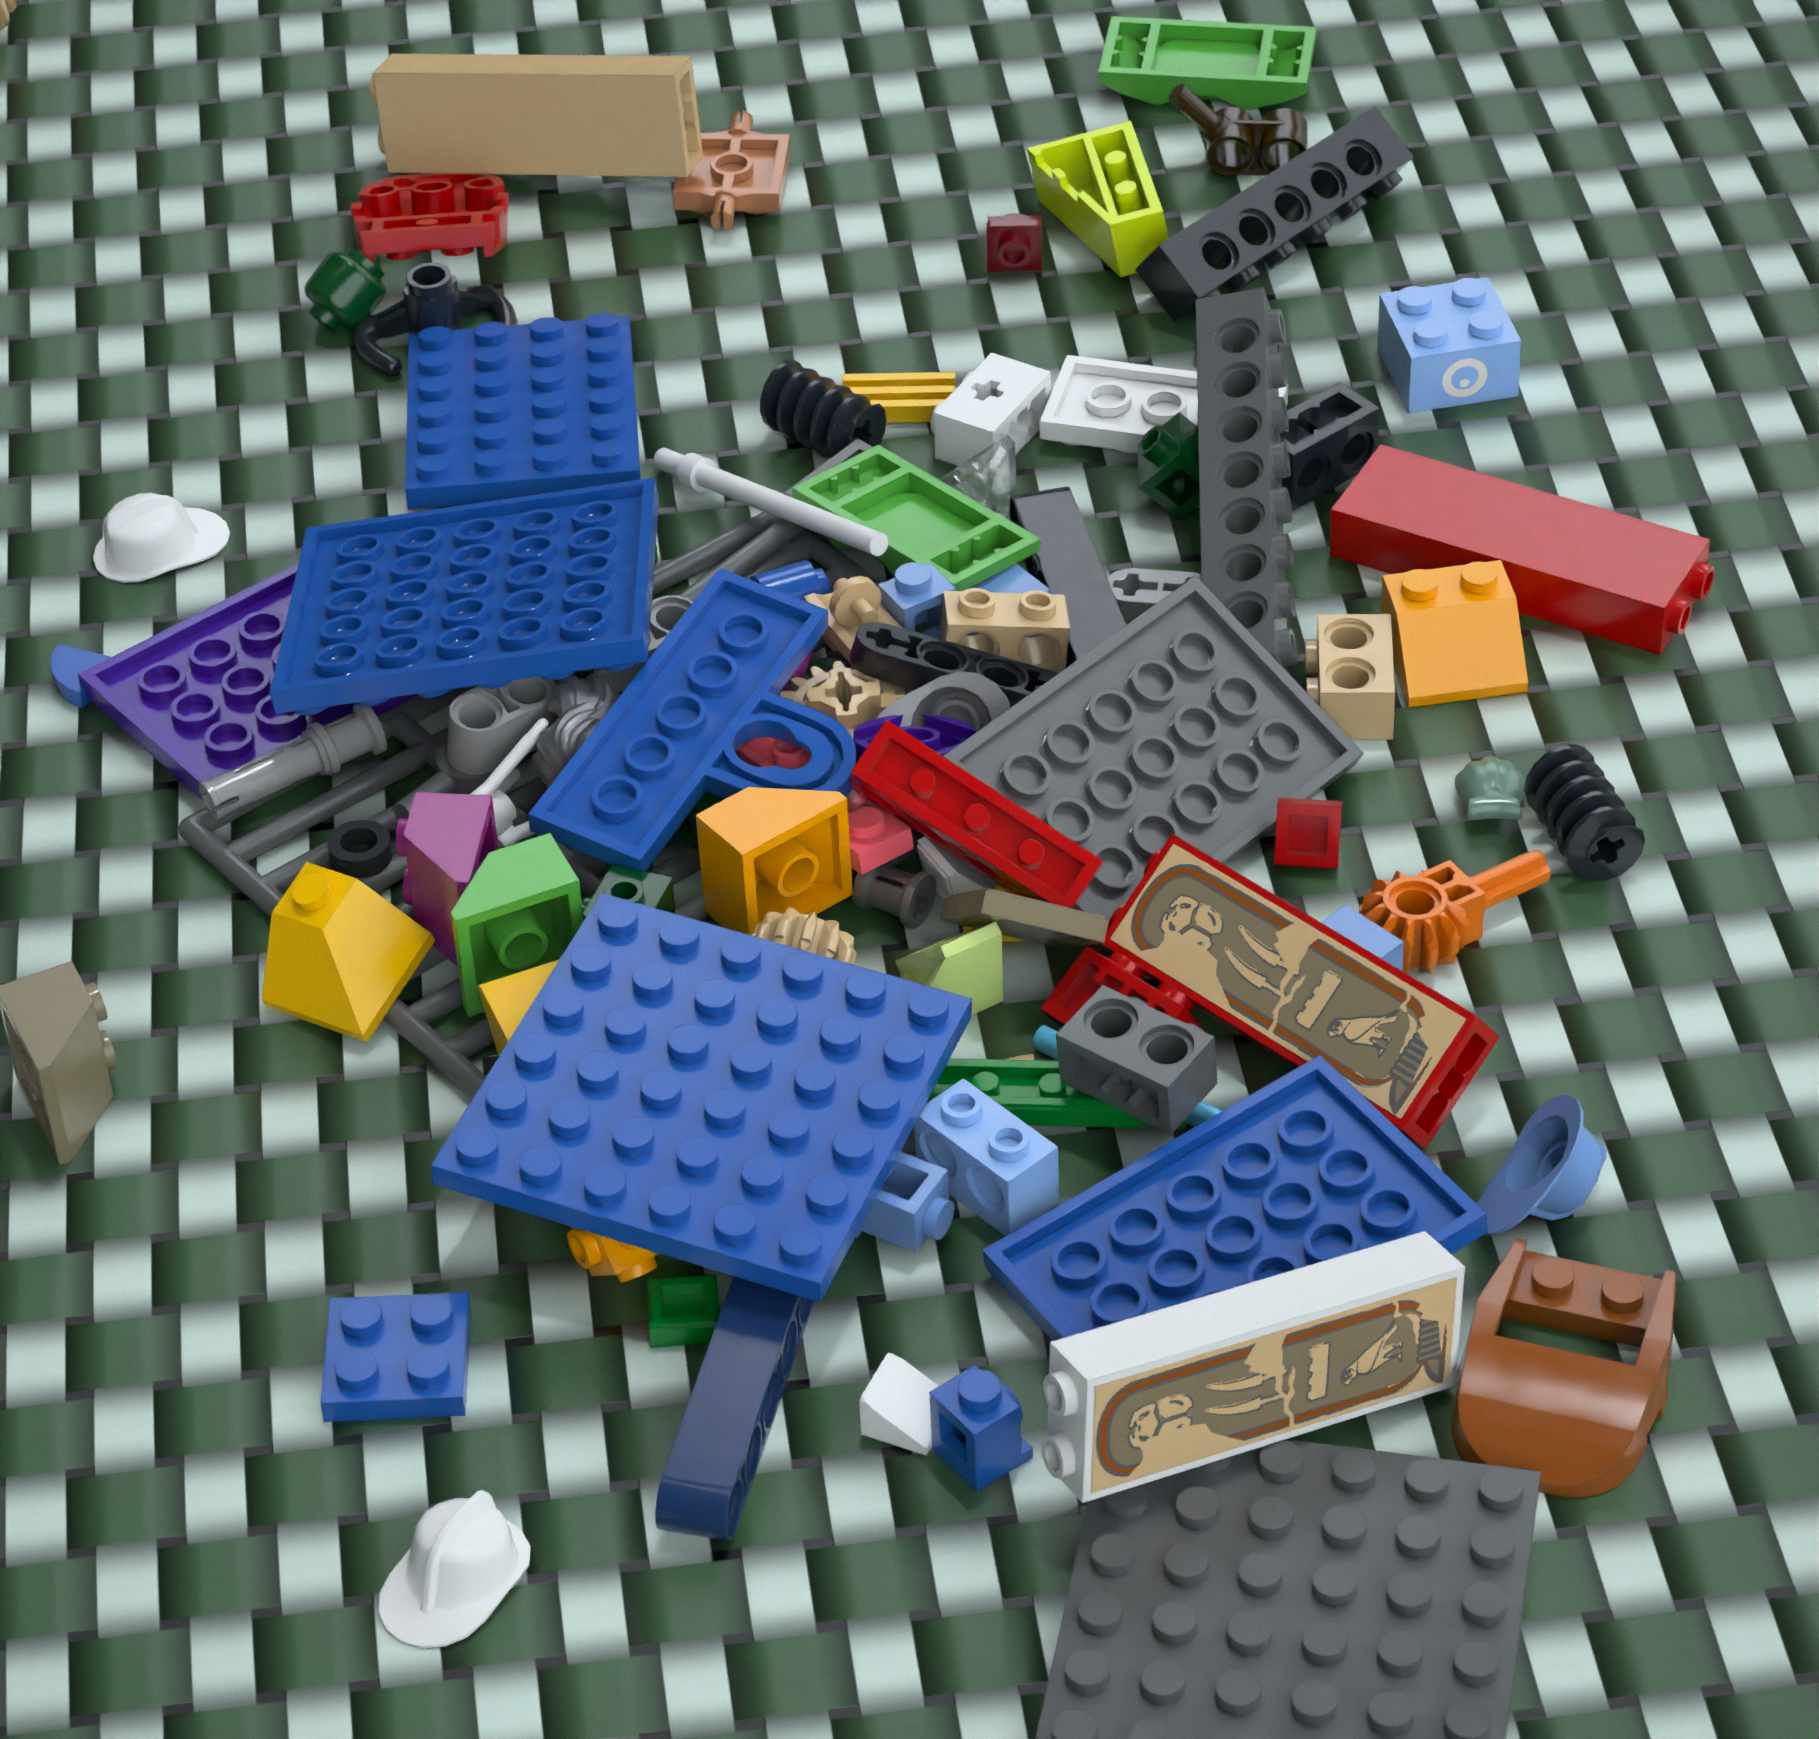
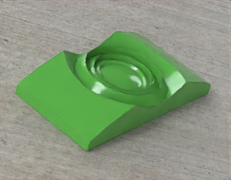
M1111 16L1098 71V83L1121 94L1157 106L1171 102L1169 101V95L1179 84H1184L1201 100L1221 99L1245 111L1283 103L1307 94L1316 42V27Z
M876 445L792 487V498L884 533L888 537L886 551L880 556H872L879 563L884 564L894 577L897 568L903 564L918 562L927 565L931 563L956 588V591H963L1026 559L1041 549V538L880 445ZM825 536L838 550H859Z

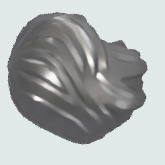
M590 674L586 678L579 679L574 675L560 679L559 683L555 684L552 688L551 696L547 701V710L557 713L559 718L551 727L540 733L539 740L536 742L538 751L532 756V769L542 779L544 784L547 785V788L550 787L620 697L613 688H610L607 681L599 675Z

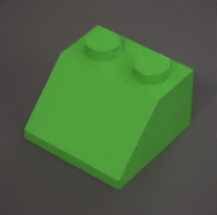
M551 833L489 852L451 911L463 1007L468 1017L485 1012L477 985L560 959L584 921L579 879Z

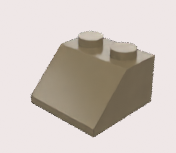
M72 961L0 985V1010L17 1083L59 1165L74 1159L114 1097L108 1070L117 1067V1059L106 1031H100L98 1022L107 1020V1012L101 993L95 982L84 985Z

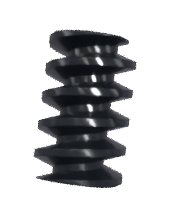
M787 359L775 367L767 378L760 397V413L763 422L770 429L782 432L787 438L799 441L806 448L815 449L824 457L832 458L857 438L872 447L880 445L885 433L887 419L885 409L880 403L871 405L866 396L854 394L849 387L837 385L829 377H820L815 370L803 368L796 360Z
M1569 744L1559 746L1545 753L1534 763L1526 776L1524 786L1526 801L1535 811L1538 820L1546 828L1549 837L1556 843L1558 851L1566 859L1569 868L1578 877L1589 881L1612 879L1622 875L1631 868L1643 851L1645 844L1643 830L1636 827L1634 816L1625 808L1624 801L1615 793L1614 786L1605 778L1603 770L1595 763L1593 755L1584 746Z

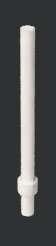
M661 448L654 455L653 462L657 469L676 476L680 484L698 492L714 491L874 556L882 555L888 547V537L882 532L717 468L713 460L699 454L689 453L683 455L668 448Z

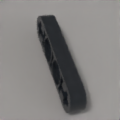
M880 622L865 623L858 628L849 655L850 663L862 674L913 690L940 676L957 671L979 673L998 685L1008 698L1010 707H1013L1059 674Z

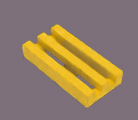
M955 372L843 374L842 380L843 386L849 387L854 394L866 396L871 405L880 403L885 409L886 423H930L937 404L945 401L956 389Z

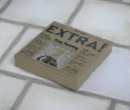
M990 888L950 895L944 900L941 915L942 921L971 928L997 922L1004 936L1058 949L1104 943L1109 921L1105 919V916Z

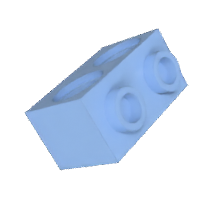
M961 1079L925 1104L914 1125L916 1158L948 1170L949 1194L1005 1236L1059 1205L1058 1147L965 1079Z

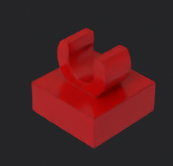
M1279 797L1277 802L1274 865L1338 869L1342 801Z

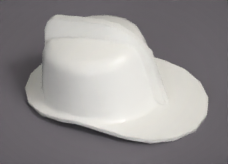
M139 493L124 498L107 513L104 520V536L95 547L93 560L97 571L106 579L120 583L141 582L157 577L167 571L202 562L217 555L227 546L230 531L227 523L215 513L201 508L183 507L179 500L170 496L155 493Z
M484 1490L477 1491L471 1498H454L436 1504L424 1513L416 1525L411 1548L391 1571L380 1591L378 1612L386 1631L401 1643L422 1649L446 1647L467 1638L487 1620L509 1590L521 1579L530 1564V1545L523 1532L505 1520L503 1514L496 1509L492 1496Z

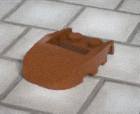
M1516 1238L1476 1302L1467 1342L1457 1371L1459 1375L1451 1421L1454 1446L1465 1462L1541 1471L1539 1492L1561 1497H1587L1607 1492L1622 1484L1635 1471L1648 1447L1647 1434L1656 1417L1663 1418L1668 1400V1380L1672 1359L1673 1315L1676 1310V1272L1665 1270L1663 1279L1583 1263L1527 1251V1241ZM1507 1318L1641 1348L1636 1365H1630L1501 1337L1496 1334L1501 1319Z

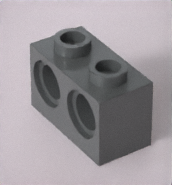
M1104 985L1056 1034L1061 1082L1169 1134H1172L1218 1084L1214 1036L1205 1033L1194 1024L1184 1023L1149 1007L1138 998L1128 997Z

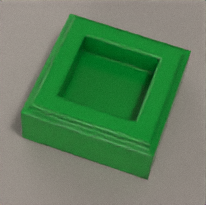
M717 1274L647 1280L651 1348L710 1343L720 1315Z

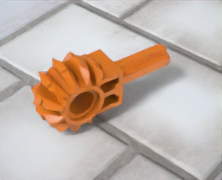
M1533 850L1470 878L1451 860L1426 871L1422 870L1417 876H1405L1401 872L1396 871L1391 881L1374 880L1372 890L1369 894L1363 896V903L1359 906V913L1404 941L1403 972L1406 973L1410 968L1420 967L1427 973L1432 974L1437 963L1453 964L1456 954L1460 949L1464 948V945L1482 938L1484 910L1548 882L1551 877V870L1546 864L1544 854L1539 850Z

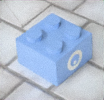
M1488 277L1479 279L1463 278L1452 283L1426 287L1410 286L1400 291L1379 294L1377 349L1408 413L1518 397L1521 339Z

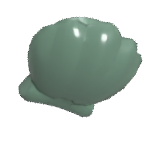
M1486 756L1481 760L1469 762L1456 775L1454 784L1459 797L1467 806V820L1492 818L1522 819L1520 804L1525 796L1524 786L1526 778L1523 772L1517 769L1513 763L1507 760H1500L1494 756Z

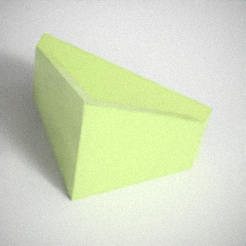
M997 922L950 936L895 961L900 971V978L972 998V1015L1004 1001L1002 933Z

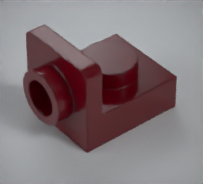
M1010 213L1004 216H988L986 224L987 272L1042 271V215L1026 216L1020 213Z

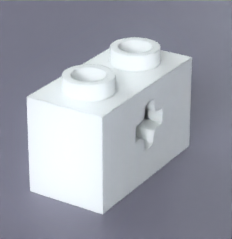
M991 352L974 371L967 373L962 383L945 401L939 402L935 407L930 422L931 431L934 433L935 458L995 478L1040 430L1039 421L1051 394V371Z

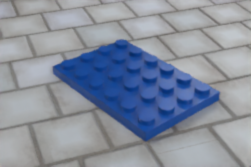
M597 313L587 317L585 320L561 321L557 318L545 317L534 320L531 324L506 326L500 322H486L473 329L450 330L447 327L434 326L423 329L419 333L409 334L405 475L408 510L460 506L641 479L630 316L617 317L611 313Z
M1319 1055L986 1247L982 1252L985 1268L1047 1336L1052 1341L1423 1231H1426L1450 1254H1453L1488 1233L1487 1213Z

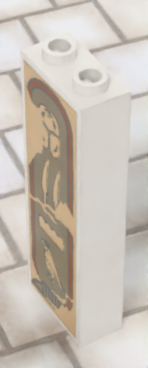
M1426 1231L1052 1341L1050 1342L1049 1374L1045 1376L1043 1383L1044 1395L1048 1404L1047 1435L1043 1437L1041 1444L1044 1463L1050 1474L1054 1478H1060L1076 1497L1084 1503L1454 1387L1465 1266Z

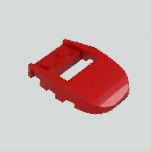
M422 173L395 176L372 182L363 187L359 192V202L351 203L358 252L374 264L378 255L384 253L391 260H407L419 256V251L441 250V254L445 256H463L472 253L474 247H483L484 257H493L507 245L509 192H504V182L494 174Z

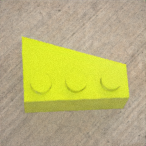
M1131 121L1027 148L1038 200L1120 277L1136 274L1135 269L1158 245L1169 239L1163 209Z

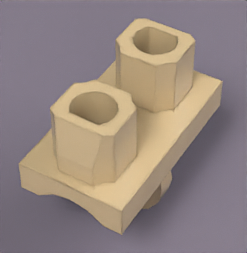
M868 577L840 578L833 586L834 592L824 595L812 593L804 596V601L828 610V628L823 634V640L833 651L841 652L849 662V655L855 635L861 625L869 622H880L902 628L881 604L882 595L880 589Z

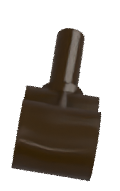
M1184 84L1176 86L1169 95V101L1202 129L1201 136L1207 141L1208 164L1220 175H1268L1308 149L1307 121L1301 113L1294 109H1275L1269 112L1263 120H1253L1248 112L1237 107H1225L1214 112ZM1226 140H1235V141H1238V142L1228 143V142H1224V141H1226ZM1287 141V142H1291V143H1289V144H1279L1278 142Z

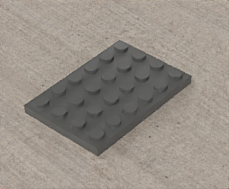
M1194 576L945 754L944 757L1102 859L1103 865L1078 901L1075 909L1105 916L1106 920H1110L1114 911L1120 905L1127 902L1143 878L1145 866L1150 857L1157 850L1163 848L1171 834L1176 835L1226 865L1276 827L1279 797L1312 799L1353 768L1364 752L1212 592ZM1095 944L1106 957L1112 953L1103 944Z

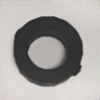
M353 820L341 824L328 837L329 860L336 872L354 878L369 877L381 872L392 860L390 834L378 822ZM366 844L373 846L370 850L362 853L347 852L349 848L356 845Z

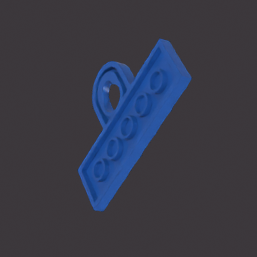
M719 568L529 812L530 831L538 835L551 833L556 842L612 865L613 863L646 871L705 792L726 799L747 787L837 791L847 797L852 790L851 771L856 765V747L850 733L834 718L778 695L827 630L828 610ZM770 737L804 749L809 753L811 759L805 766L798 769H787L778 765L757 767L739 759L736 751L747 741L755 738Z

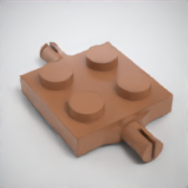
M740 110L732 114L729 130L701 133L703 158L688 177H675L672 191L674 210H692L696 213L713 212L710 219L711 225L720 231L722 220L724 221V231L732 227L734 211H744L749 214L780 212L791 155L790 134H762L750 131L753 125V117L747 111H743L740 122Z

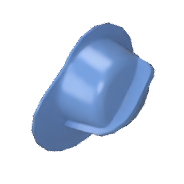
M1568 1094L1555 1096L1541 1105L1526 1122L1511 1153L1491 1179L1477 1202V1205L1487 1213L1488 1233L1484 1234L1485 1236L1501 1234L1516 1226L1528 1215L1550 1221L1566 1218L1580 1209L1587 1200L1606 1160V1149L1583 1126L1584 1112L1579 1100Z

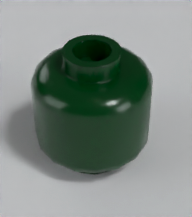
M351 247L347 253L336 250L331 251L305 284V294L314 304L308 313L333 332L336 331L340 324L350 330H354V326L365 317L372 315L384 299L386 288L381 279L385 273L372 261Z

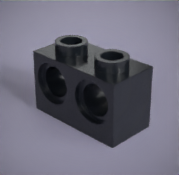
M1341 382L1287 410L1289 431L1280 433V442L1284 441L1286 443L1291 475L1290 477L1282 478V488L1286 487L1288 490L1292 511L1355 477L1378 448L1380 408Z

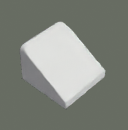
M925 836L917 840V849L923 871L935 877L937 883L936 896L943 904L945 898H948L950 895L986 888L993 889L978 871Z
M888 1353L860 1398L861 1434L927 1455L932 1447L929 1392L939 1386L902 1358Z

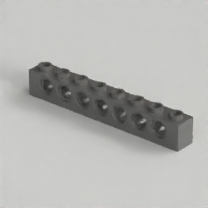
M1264 287L1196 299L1201 582L1288 672L1289 665L1297 664V648L1292 629H1287V618L1296 615L1295 598L1291 582L1289 580L1285 581V570L1294 569V556L1288 533L1284 534L1283 524L1292 522L1290 496L1287 488H1282V478L1290 477L1291 475L1290 459L1286 443L1284 441L1280 442V433L1289 431V418L1283 396L1279 397V388L1287 387L1288 379L1283 354L1281 352L1277 353V344L1286 343V331L1280 308L1271 310Z

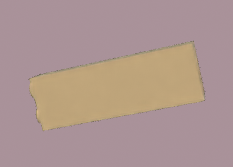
M391 54L373 72L370 80L371 99L374 104L378 105L380 118L378 146L381 153L385 154L388 173L688 177L703 158L691 56Z

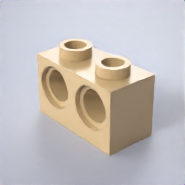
M969 588L963 591H943L938 639L1057 673L1065 669L1070 635L1065 595L1050 594L1041 590H1030L1024 593L989 592L980 588ZM974 632H979V633H980V634L972 635V636L967 635V634H969V633H974ZM1040 634V636L1037 637H1028L1030 635Z
M1317 614V639H1305V675H1317V678H1306L1307 694L1351 740H1393L1395 682L1391 614Z

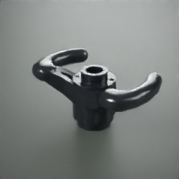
M423 263L413 267L407 273L406 287L403 288V300L378 314L365 317L354 326V344L361 358L372 368L387 376L395 377L402 370L401 361L377 345L376 341L381 338H389L405 333H419L423 329L434 326L447 327L450 330H461L462 317L478 311L492 312L496 317V321L506 326L518 325V320L514 307L497 290L488 285H476L466 289H459L457 278L451 274L447 266L439 263Z

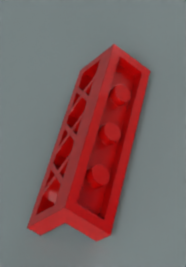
M888 720L885 721L851 771V788L1012 894L1075 909L1078 901L1103 865L1102 859Z

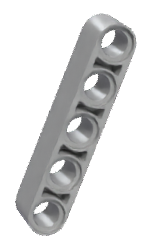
M666 595L652 600L648 659L693 601L678 595ZM647 661L638 662L634 666L621 671H607L603 668L575 671L572 675L578 679L586 678L590 674L599 675L607 681L610 688H613L618 693L627 688ZM539 676L513 680L508 685L495 689L477 686L456 697L449 707L447 760L450 765L459 772L469 775L493 772L539 719H546L549 722L548 728L551 727L559 716L557 713L547 710V701L551 696L553 686L558 684L560 679L546 680ZM536 744L531 748V750L528 753L537 749Z

